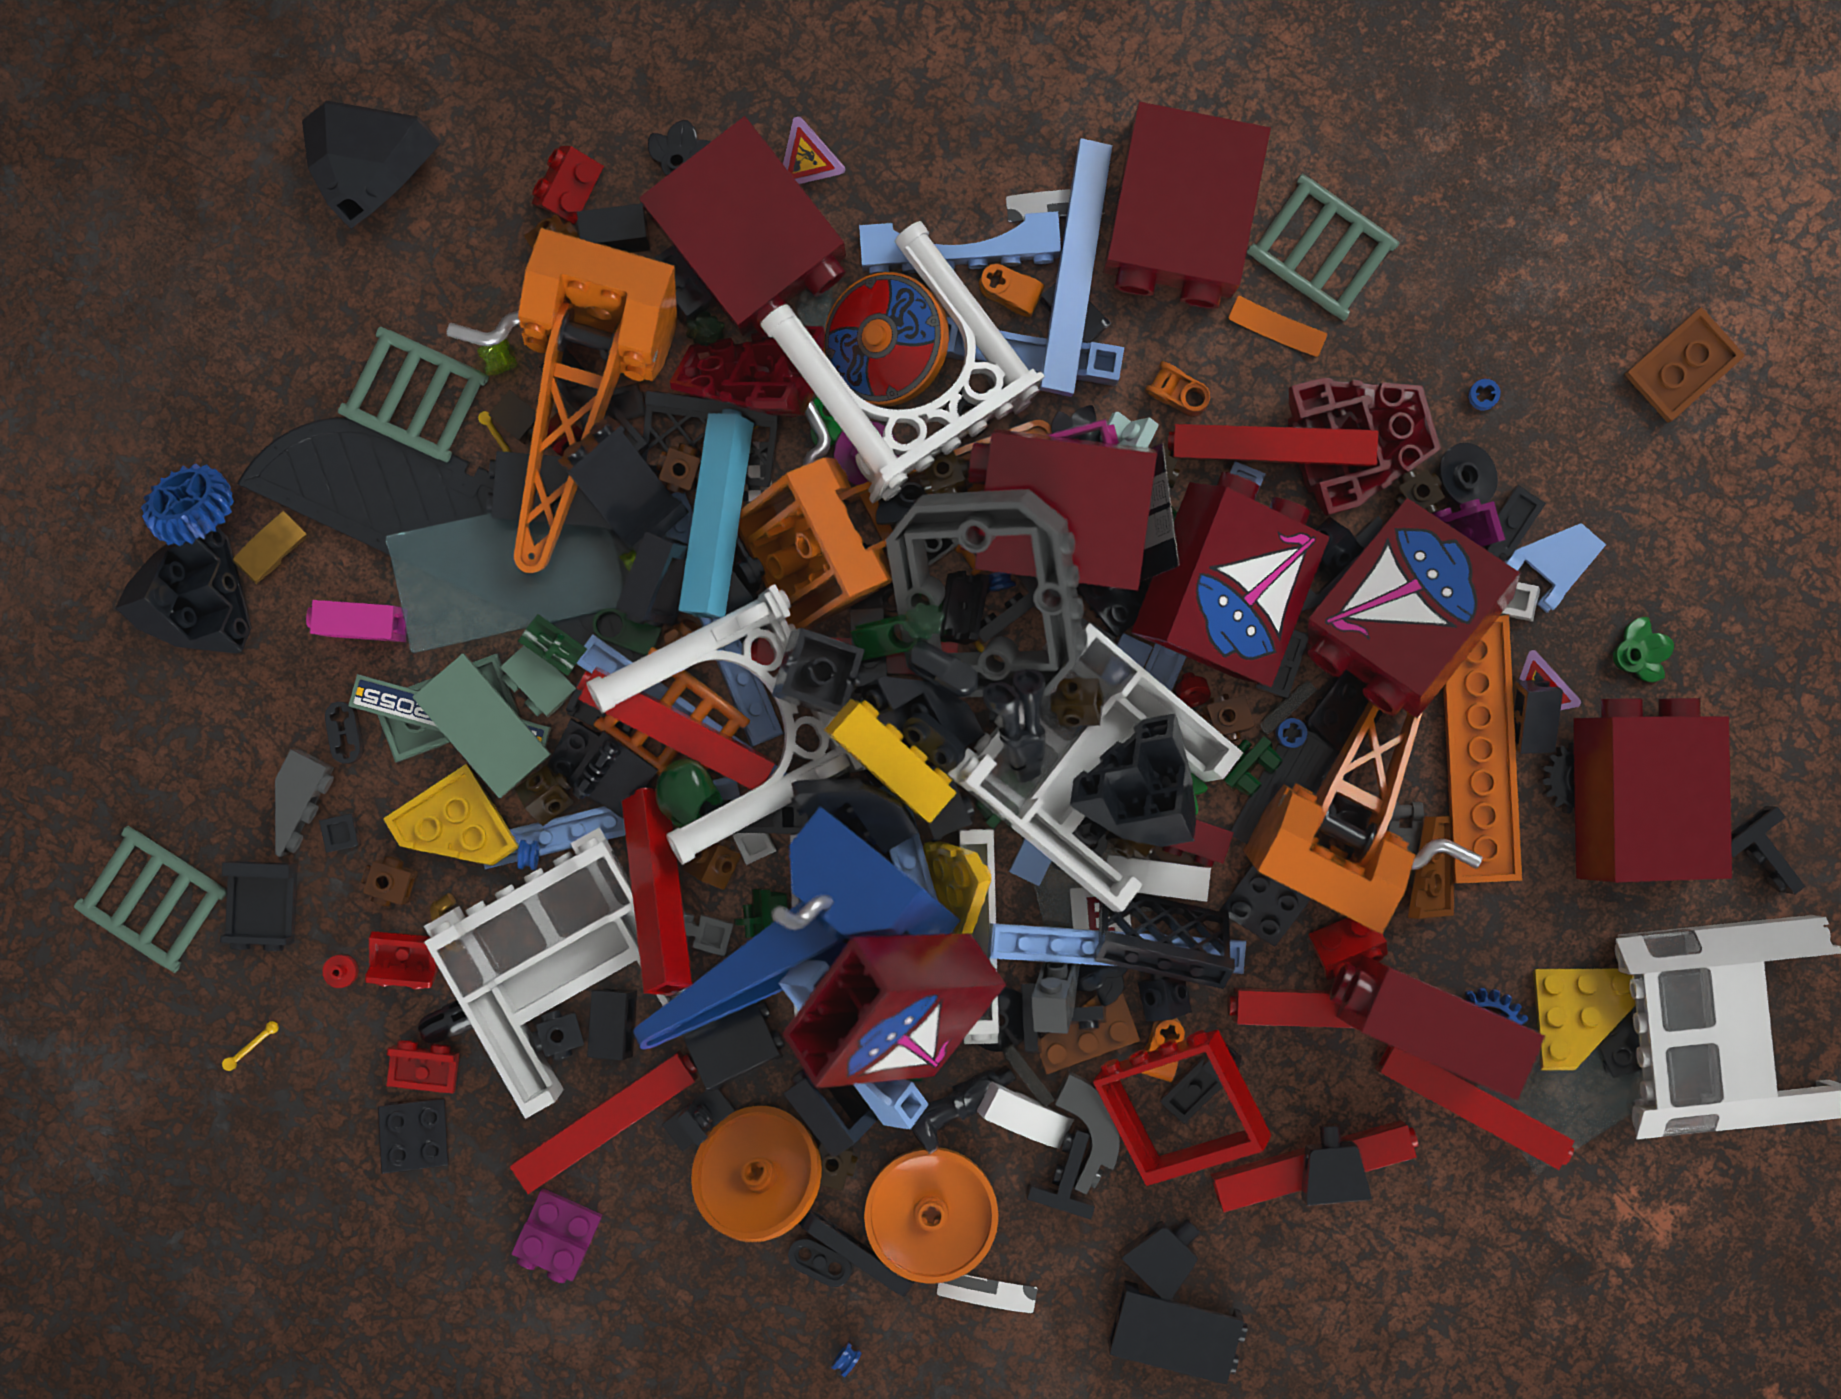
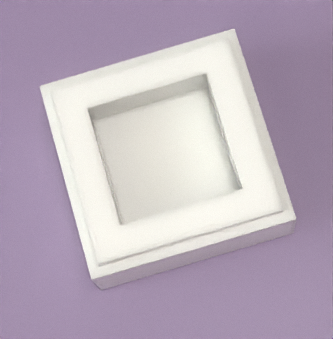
M736 833L733 835L746 865L777 851L769 833Z

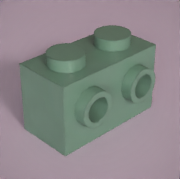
M526 646L521 647L500 667L506 673L501 679L514 692L520 688L525 693L528 699L524 703L537 717L543 712L549 718L572 697L576 690L557 668Z

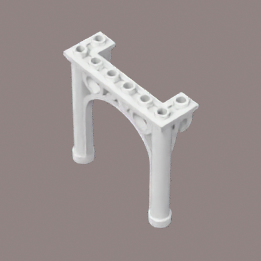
M921 221L913 223L902 231L895 239V243L956 323L962 335L965 349L964 364L958 380L938 399L924 406L907 410H892L872 405L861 399L850 389L787 304L775 309L761 322V327L767 335L775 338L859 452L855 457L856 463L865 478L872 483L868 490L871 493L869 499L872 503L881 498L888 501L901 491L900 485L908 479L906 476L914 469L918 472L925 470L935 461L934 456L942 451L945 455L952 452L961 444V438L967 434H970L971 437L976 436L988 426L986 422L994 416L999 420L1012 411L1015 414L1022 412L1032 403L1030 399L1040 391L1038 385L1045 377L1041 371L1036 373L1034 369L1028 370L928 237L929 231ZM976 345L987 362H975ZM971 374H986L988 382L993 389L984 394L974 392L969 386ZM962 397L967 402L977 405L961 417L957 412V404ZM868 417L887 422L882 436ZM939 422L945 425L944 428L925 440L927 435L925 423ZM895 423L910 424L916 429L918 437L909 444H899L892 437L893 426Z
M774 584L758 595L759 598L604 678L598 676L587 682V687L595 704L603 713L615 707L616 704L694 664L710 660L727 661L746 668L756 675L772 693L778 674L772 677L768 672H772L780 666L790 633L796 630L793 624L788 625L785 618L791 615L788 610L791 608V604L786 593L782 589L778 591ZM767 625L769 631L760 628ZM744 636L746 637L742 644V655L718 650ZM755 638L768 640L771 648L774 650V660L770 665H761L751 660V643ZM774 697L782 715L785 734L783 753L777 768L769 779L757 788L694 822L666 835L668 842L682 865L695 858L694 854L791 803L790 798L794 796L791 783L796 780L836 779L847 772L854 773L865 770L864 766L824 731L834 717L811 709L814 717L805 716L796 719L794 722L793 714L798 713L797 704ZM802 724L811 725L819 736L820 744L814 752H807L795 744L797 729ZM828 745H829L830 748H831V751L825 753L826 750H827V748H828ZM793 753L802 759L811 761L784 775L791 762Z

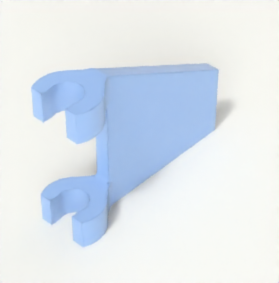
M1580 523L1515 550L1512 556L1505 560V563L1518 571L1525 561L1552 584V588L1537 602V605L1547 613L1550 609L1554 610L1559 605L1566 592L1606 544Z

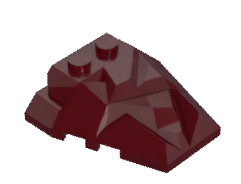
M804 326L824 353V327ZM759 333L751 334L752 342H744L742 344L734 345L732 338L690 345L669 382L672 390L721 403L729 402L736 406L771 416H804L815 393L775 338L763 339Z
M1320 378L1289 387L1288 404L1292 414L1288 419V427L1379 430L1377 466L1299 464L1307 491L1315 494L1317 504L1326 516L1359 507L1368 501L1367 499L1391 485L1394 480L1404 473L1411 471L1441 450L1423 386L1395 383L1364 384L1363 381L1356 380L1338 382L1332 381L1331 378Z

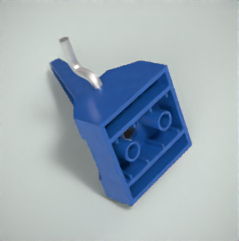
M820 807L790 844L792 893L801 902L789 911L782 907L776 908L773 911L775 922L639 1024L633 1033L641 1049L658 1046L783 991L779 985L780 981L792 967L806 960L825 961L831 968L853 937L950 934L961 920Z

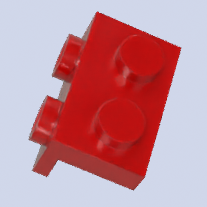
M560 146L559 149L556 148L551 153L547 161L549 169L545 177L540 178L534 186L532 192L534 198L531 204L538 208H544L554 215L557 214L562 220L570 221L572 225H575L578 219L577 211H582L604 166L572 146Z
M1349 917L1309 934V940L1323 966L1324 975L1327 980L1336 978L1339 970L1345 963L1358 967L1362 955L1380 962L1388 954L1387 941L1383 934Z
M372 931L369 936V968L365 974V982L383 987L395 985L407 986L412 989L431 988L438 973V965L424 943L430 936Z
M399 1040L397 1045L387 1048V1055L390 1056L386 1086L451 1094L455 1092L460 1052L450 1051L451 1046L431 1044L430 1049L417 1048L418 1042Z

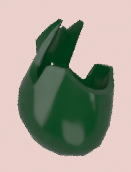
M692 759L672 762L663 770L657 780L656 803L660 812L678 828H682L701 818L702 816L698 811L705 801H708L712 806L723 801L709 773L699 762Z

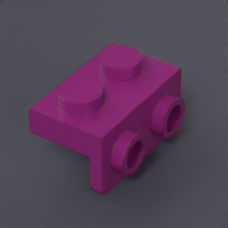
M1475 499L1459 504L1461 511L1452 513L1451 508L1431 513L1481 547L1505 540L1494 501L1481 504L1480 499Z

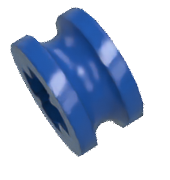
M1491 379L1478 380L1469 390L1468 398L1470 404L1478 410L1485 411L1491 409L1500 398L1499 386ZM1488 387L1492 391L1489 396H1493L1492 401L1485 399L1483 402H1480L1477 399L1479 393H1476V389L1483 390Z
M1001 572L989 574L987 593L1016 586L1015 581L1011 580L1012 574Z
M1287 718L1280 721L1275 730L1277 741L1282 746L1288 748L1299 747L1306 741L1308 735L1305 724L1295 718ZM1290 723L1296 725L1295 730H1300L1299 737H1294L1292 743L1286 741L1288 736L1283 737V729H1289Z
M520 840L517 857L518 869L523 870L524 867L529 866L531 870H536L539 861V841H533L531 844H528L526 840Z
M849 1342L841 1349L831 1365L833 1370L840 1369L841 1376L843 1377L850 1373L862 1354L859 1350L853 1351L852 1345Z

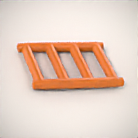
M652 647L649 650L648 655L657 651V649ZM685 669L672 676L675 681L660 699L672 706L685 688H688L702 699L690 716L702 722L712 708L716 709L729 719L720 732L731 738L739 728L743 729L750 723V719L744 716L742 712ZM608 714L604 718L601 716L594 722L593 725L601 732L605 730L657 768L659 776L679 753L675 749L666 746L659 757H656L642 746L649 737L648 735L636 730L632 737L628 736L615 726L619 720ZM701 764L707 771L709 767Z

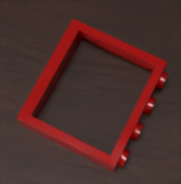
M1218 1029L1208 1033L1204 1030L1194 1032L1186 1040L1177 1043L1175 1040H1169L1161 1044L1156 1050L1147 1052L1146 1049L1139 1050L1128 1059L1120 1062L1118 1059H1112L1101 1066V1071L1093 1080V1084L1146 1186L1262 1152L1272 1136ZM1206 1052L1245 1130L1159 1156L1120 1079Z

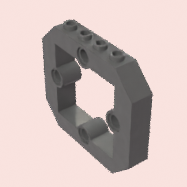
M1029 489L924 494L886 539L898 616L907 614L917 619L922 626L923 632L919 641H926L942 650L936 609L945 597V589L939 579L930 576L924 539L958 537L959 543L964 549L969 552L979 553L987 549L996 536L1031 534L1038 579V588L1034 593V602L1043 614L1048 650L1019 651L1017 644L1012 639L999 636L993 638L983 652L948 653L967 663L977 672L978 686L970 696L966 697H983L984 688L995 682L1006 683L1015 690L1013 677L1017 672L1024 669H1034L1043 674L1045 679L1044 695H1048L1077 663L1088 646L1087 632L1082 630L1081 626L1083 601L1077 597L1076 586L1079 583V571L1072 561L1075 547L1073 533L1068 532L1067 520ZM973 526L980 527L985 535L978 534ZM1049 588L1057 590L1061 597L1052 595ZM919 593L926 595L929 601L923 600ZM900 624L902 640L904 642L914 641L911 629L906 625ZM912 650L905 652L906 664L908 668V661ZM993 654L1000 656L1004 662L996 660ZM919 676L922 680L928 681L925 678Z

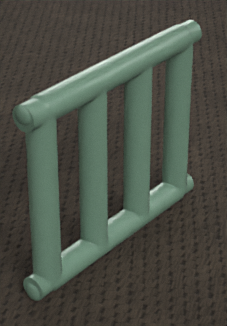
M1302 173L1296 182L1298 187L1258 243H1253L1247 248V253L1331 314L1345 321L1349 316V306L1389 250L1393 252L1400 242L1316 181ZM1310 194L1322 202L1324 207L1283 263L1271 255L1268 250L1307 195ZM1337 213L1349 221L1351 226L1310 282L1294 270L1333 215ZM1363 231L1377 241L1378 244L1338 301H1336L1321 289Z
M380 326L376 332V337L379 339L347 404L342 403L338 408V413L429 456L449 462L452 454L449 449L480 385H486L489 375ZM390 345H393L408 352L376 417L359 408ZM420 359L437 365L438 368L406 431L389 422ZM450 372L468 379L438 443L435 444L419 435Z
M126 826L121 834L124 839L85 899L80 898L75 903L74 908L153 961L176 973L181 965L178 960L218 899L223 900L227 896V890L130 826ZM137 846L151 855V858L111 917L97 908L96 905L133 848ZM162 864H164L179 875L139 935L123 924ZM192 882L207 893L168 953L152 944L151 941L189 883Z

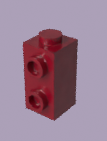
M1196 820L1194 841L1163 846L1162 851L1180 857L1183 851L1195 854V862L1213 867L1214 861L1224 864L1234 832Z

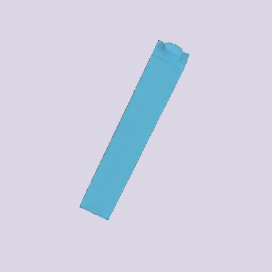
M723 409L722 414L708 413L678 610L694 617L719 619L726 614L754 426L753 422L742 417V412L733 409Z

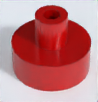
M1194 673L1184 674L1182 681L1175 689L1177 697L1190 708L1204 704L1211 696L1207 680L1203 677L1195 676Z
M338 954L329 958L323 966L324 980L334 988H344L351 985L359 974L357 962L353 957L346 954Z

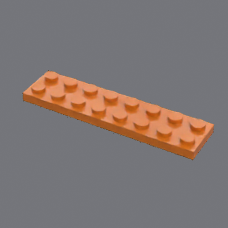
M1502 615L1496 619L1443 686L1452 841L1483 857L1477 869L1453 857V883L1522 881L1509 615Z

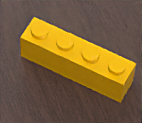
M850 699L826 726L824 731L917 816L931 823L957 793L949 786L952 781L951 778L938 767L934 771L925 764L928 757L914 745L909 749L900 740L904 735L890 723L884 726L878 721L876 717L880 713L864 700L860 704Z

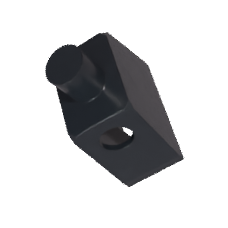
M1329 1123L1319 1125L1321 1143L1305 1146L1302 1200L1307 1206L1372 1200L1358 1146L1353 1141H1341L1340 1124Z
M1188 1218L1175 1231L1164 1221H1159L1123 1247L1119 1253L1122 1260L1162 1299L1171 1300L1198 1261L1196 1253L1189 1245L1201 1231Z

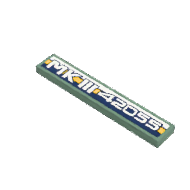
M357 674L349 707L442 732L412 698L418 690ZM523 720L546 747L551 727Z

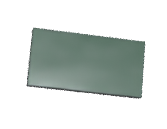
M464 653L412 696L499 798L507 794L552 755Z
M498 654L473 662L517 715L521 716L511 688L501 679L505 672L500 668L502 663ZM433 678L407 688L419 691ZM378 715L395 763L451 743L440 731Z

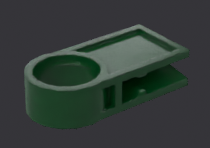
M613 608L599 611L595 615L592 624L594 632L604 642L612 643L643 656H647L649 650L652 647H656L663 630L662 627H656L648 623L642 625L626 618L625 613ZM613 613L620 617L622 629L615 637H604L598 631V621L603 615Z
M907 614L856 625V630L850 632L855 646L864 649L861 661L900 652H908L919 642L923 633L919 621ZM903 624L909 627L913 632L914 641L904 642L897 638L894 633V625Z

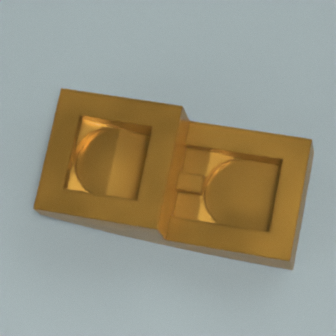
M283 511L241 549L233 558V562L257 584L281 564V559L306 539L307 534Z

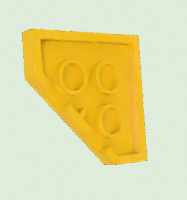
M468 764L463 765L383 818L399 846L407 849L493 866L519 848L511 831L473 769Z
M941 841L924 843L923 850L937 900L961 920L953 929L954 934H972L992 880L988 866L983 865L977 852Z
M1535 969L1533 971L1538 1033L1546 1036L1539 1050L1541 1070H1576L1636 1005L1630 993V980L1633 979V975L1619 972V969Z

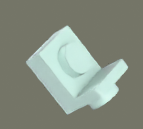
M1119 412L1112 413L1107 423L1108 425H1115L1119 445L1148 448L1159 426L1150 417L1130 421Z

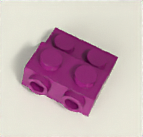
M542 1188L511 1255L518 1257L516 1263L524 1268L534 1270L538 1266L547 1270V1277L558 1283H565L566 1279L573 1281L603 1215Z

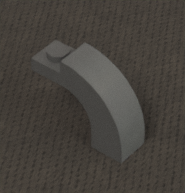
M1067 1070L1053 1101L1056 1106L1081 1118L1088 1127L1090 1134L1089 1147L1079 1167L1074 1183V1189L1087 1195L1089 1188L1095 1189L1103 1173V1170L1099 1169L1100 1165L1111 1170L1114 1169L1119 1154V1132L1095 1086L1081 1076Z

